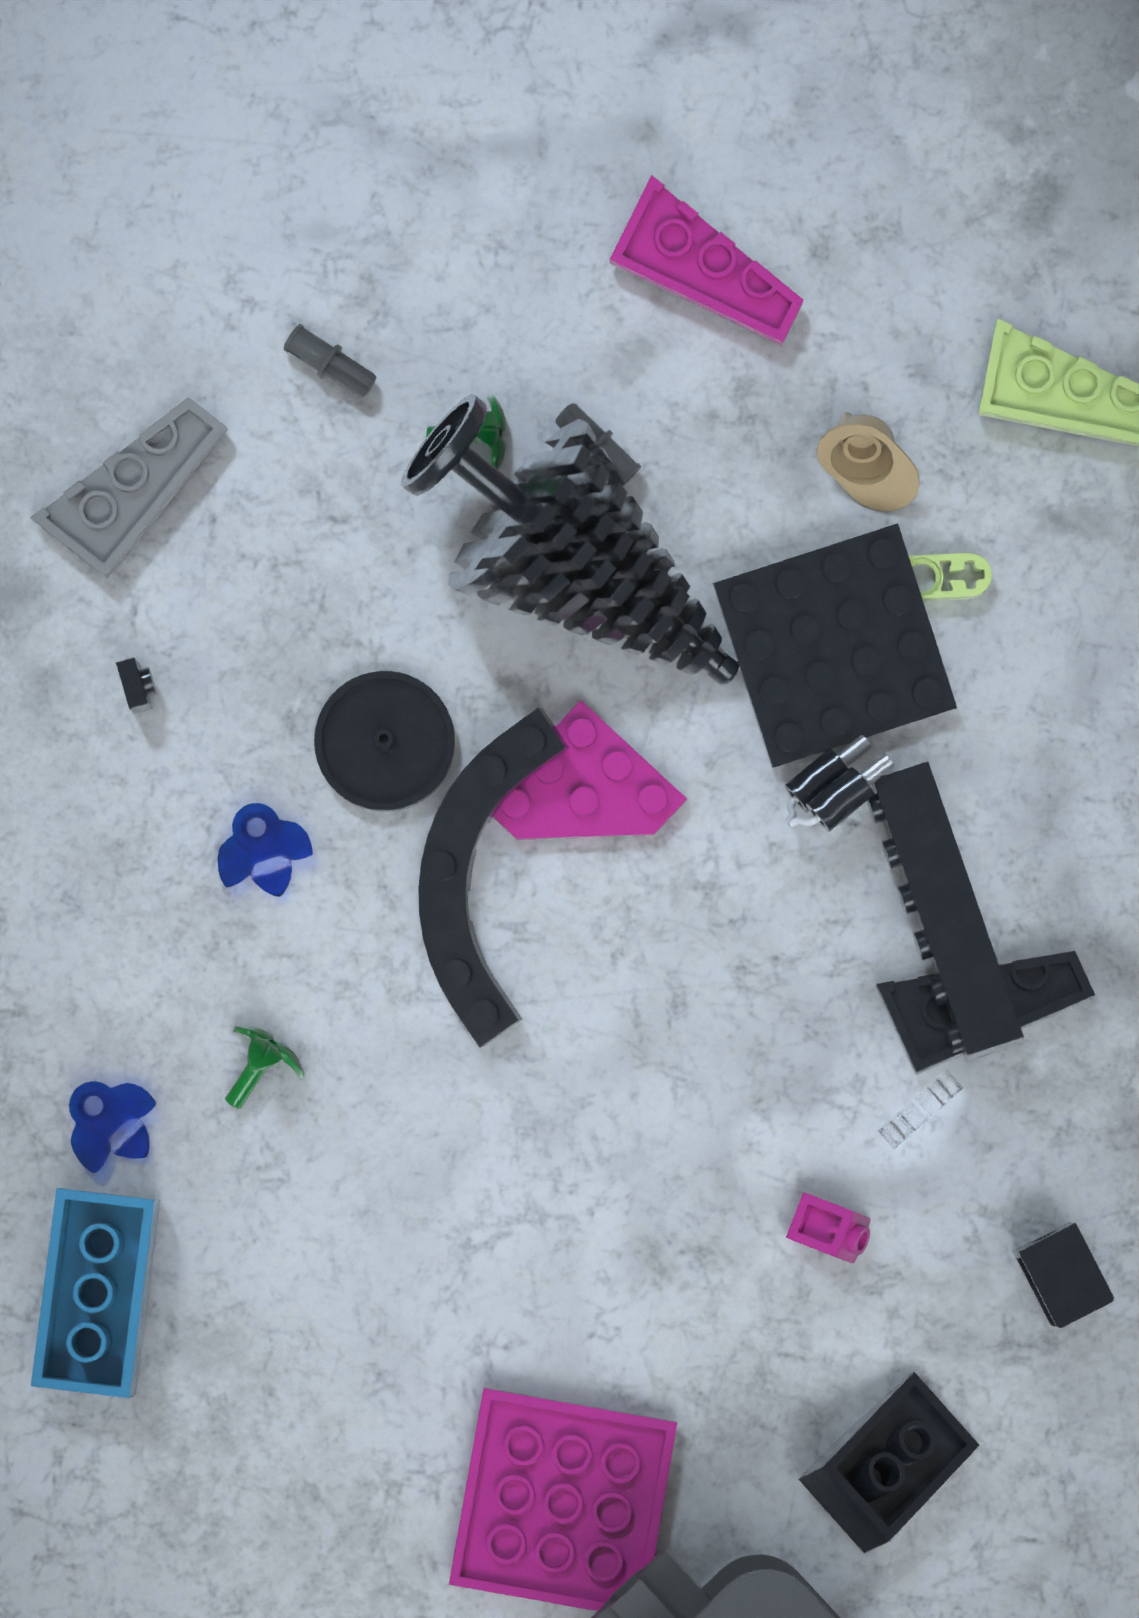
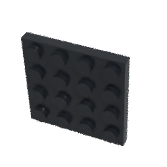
M898 523L712 583L772 768L827 751L829 748L833 749L851 743L861 735L867 738L957 708Z

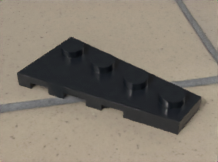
M1075 951L1016 960L1012 963L999 965L1021 1029L1095 997L1093 988ZM935 974L920 976L917 979L876 984L878 993L915 1075L963 1055L962 1051L953 1053L948 1041L944 1025L952 1022L946 1004L937 1006L929 984V978L935 977Z

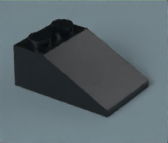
M913 1372L834 1442L798 1480L861 1551L866 1553L890 1542L980 1445L921 1378Z

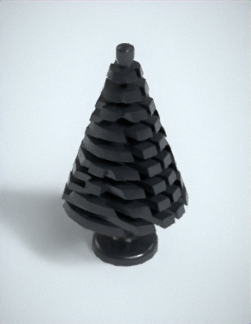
M471 394L462 399L435 426L409 462L400 485L411 494L419 496L431 490L452 470L490 500L489 506L496 510L483 513L471 530V533L483 541L463 544L454 562L466 569V571L450 573L448 584L450 587L467 595L477 592V596L495 605H500L512 599L514 603L509 608L511 611L522 615H529L535 610L534 614L539 616L537 618L539 621L550 625H557L564 621L563 627L568 631L580 635L592 631L593 639L608 645L627 638L620 649L636 655L644 653L648 646L653 643L649 651L651 654L649 659L666 665L674 661L681 654L677 662L678 670L693 675L704 668L708 672V676L720 685H725L735 678L739 670V664L727 653H722L718 650L722 642V636L715 625L709 624L700 630L707 614L698 599L694 598L688 601L690 596L687 594V591L690 589V585L681 573L674 574L672 577L667 574L671 567H675V561L668 550L662 547L651 552L649 555L647 554L649 549L658 548L659 536L651 524L647 522L641 524L643 510L633 496L626 497L628 492L623 488L625 483L618 472L615 470L608 471L603 466V464L612 463L606 451L598 445L588 449L585 447V445L595 444V434L587 422L578 419L562 427L544 443L554 449L548 452L532 454L513 474L524 481V483L515 484L470 448L485 421L487 413L486 404L476 395Z

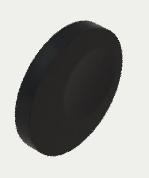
M375 671L359 675L347 681L329 697L316 723L314 748L323 776L339 796L362 809L375 812H395L421 803L439 788L452 765L455 751V733L445 704L428 685L404 673Z

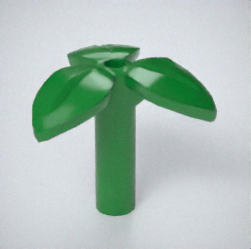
M489 395L487 399L490 403L491 411H487L485 421L472 444L481 443L488 446L491 454L490 464L499 469L507 447L506 440L502 436V432L506 431V420L503 409L496 397ZM435 426L427 427L426 438Z
M253 1026L234 1027L233 1032L249 1037L251 1042L247 1051L248 1064L225 1097L226 1102L231 1106L241 1109L266 1070L275 1066L280 1061L289 1065L300 1079L304 1077L305 1074L299 1059L287 1044L283 1042L276 1043L273 1041L274 1037L272 1034Z

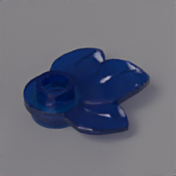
M251 803L242 807L234 816L232 822L233 835L219 848L217 858L218 872L222 883L227 888L239 884L250 876L253 882L263 891L275 897H281L291 881V860H301L312 856L311 841L307 832L297 823L279 820L276 812L265 804ZM254 819H261L266 825L265 832L259 837L251 836L248 832V825Z
M97 1081L83 1083L74 1090L69 1100L70 1115L76 1123L71 1136V1146L77 1159L87 1170L97 1173L105 1164L110 1152L117 1156L132 1159L145 1158L149 1155V1134L145 1124L140 1119L156 1106L155 1099L148 1091L141 1086L131 1083L110 1088L108 1085ZM93 1096L99 1097L103 1102V1109L97 1115L89 1114L85 1107L87 1100Z

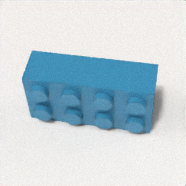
M56 1188L31 1380L32 1387L131 1398L136 1395L160 1200Z

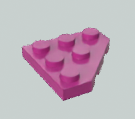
M580 700L556 726V729L570 748L520 784L504 800L493 818L516 840L654 836L687 801V798Z

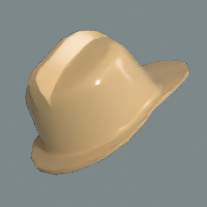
M846 412L840 417L838 425L828 430L820 438L816 450L820 465L863 506L877 511H895L906 507L916 497L920 486L918 469L907 454L895 443L891 429L881 419L871 415H852Z

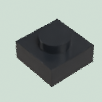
M135 657L116 662L131 712L138 714L153 709L149 697L157 695V690L150 668L145 667L141 669L140 663Z

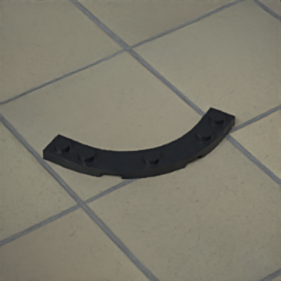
M543 708L535 709L482 749L462 770L446 793L435 814L421 860L418 886L419 916L422 937L429 962L439 986L479 1048L485 1047L523 1019L489 969L478 945L473 921H470L468 891H470L472 869L477 852L476 846L486 824L491 821L504 800L531 775L570 748Z

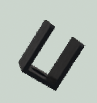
M1068 1222L1012 1251L1051 1326L1063 1328L1114 1301V1296L1076 1223Z

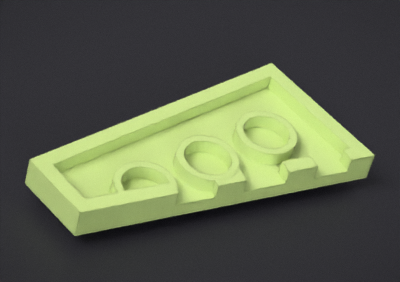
M997 318L977 415L1139 447L1138 383L1123 376L1118 377L1096 367L1097 364L1080 356L1077 358L1053 347L1052 343L1037 336L1027 335L1012 328L1013 325Z

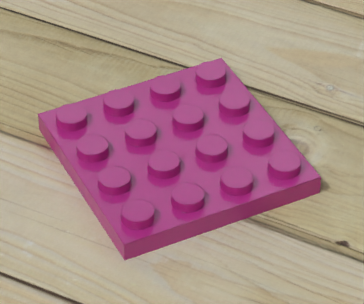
M484 1387L449 1585L598 1611L610 1596L638 1569L640 1570L654 1559L677 1422Z

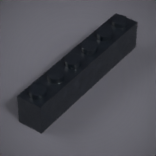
M927 761L881 776L872 784V790L875 795L867 801L874 823L883 821L888 836L887 840L882 841L887 863L890 869L898 867L904 885L897 887L899 898L905 914L913 912L915 914L920 931L913 932L914 941L921 960L930 958L936 976L929 978V984L937 1006L946 1004L952 1023L945 1024L944 1026L953 1053L962 1051L965 1062H969L1021 1045L1024 1035L929 762Z

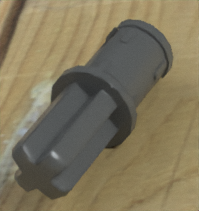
M301 324L294 328L284 344L283 350L317 370V377L323 379L325 376L358 398L365 397L375 384V374L341 352L342 346L339 344L334 347L305 329Z
M571 403L564 408L555 420L556 425L561 429L578 419L587 422L595 434V444L585 445V447L588 449L598 445L604 448L612 463L603 464V466L608 471H617L625 484L629 482L642 466L636 463L611 438L613 432L611 430L605 432L575 403Z

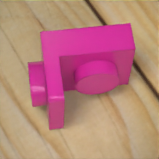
M803 1192L786 1238L853 1264L857 1256L862 1254L867 1247L870 1238V1229L868 1227L871 1219Z

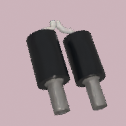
M863 735L847 745L838 754L829 748L784 785L792 797L787 804L789 816L785 819V822L791 828L798 824L812 826L819 822L828 832L832 831L835 827L844 824L848 816L875 795L870 786L895 766L894 763L883 753L860 773L853 767L848 769L849 765L872 747ZM798 804L806 813L810 811L814 817L810 819L796 817L795 805Z

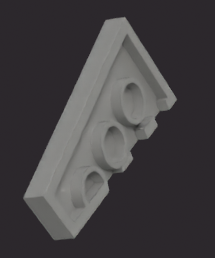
M188 397L139 434V438L120 452L114 453L102 462V466L81 482L77 481L65 490L60 498L48 507H43L30 518L108 580L228 429L223 423Z

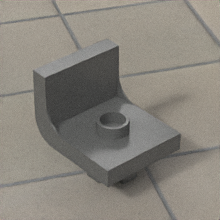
M664 1548L654 1559L640 1570L638 1569L621 1585L591 1618L840 1617L793 1566L780 1558L765 1554H751L739 1557L726 1564L705 1585L700 1587Z

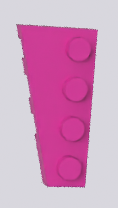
M651 175L612 253L609 264L782 346L804 300L760 263L749 258L735 246L732 240L722 232L719 233L698 216V212L686 202H681L665 188L664 184Z

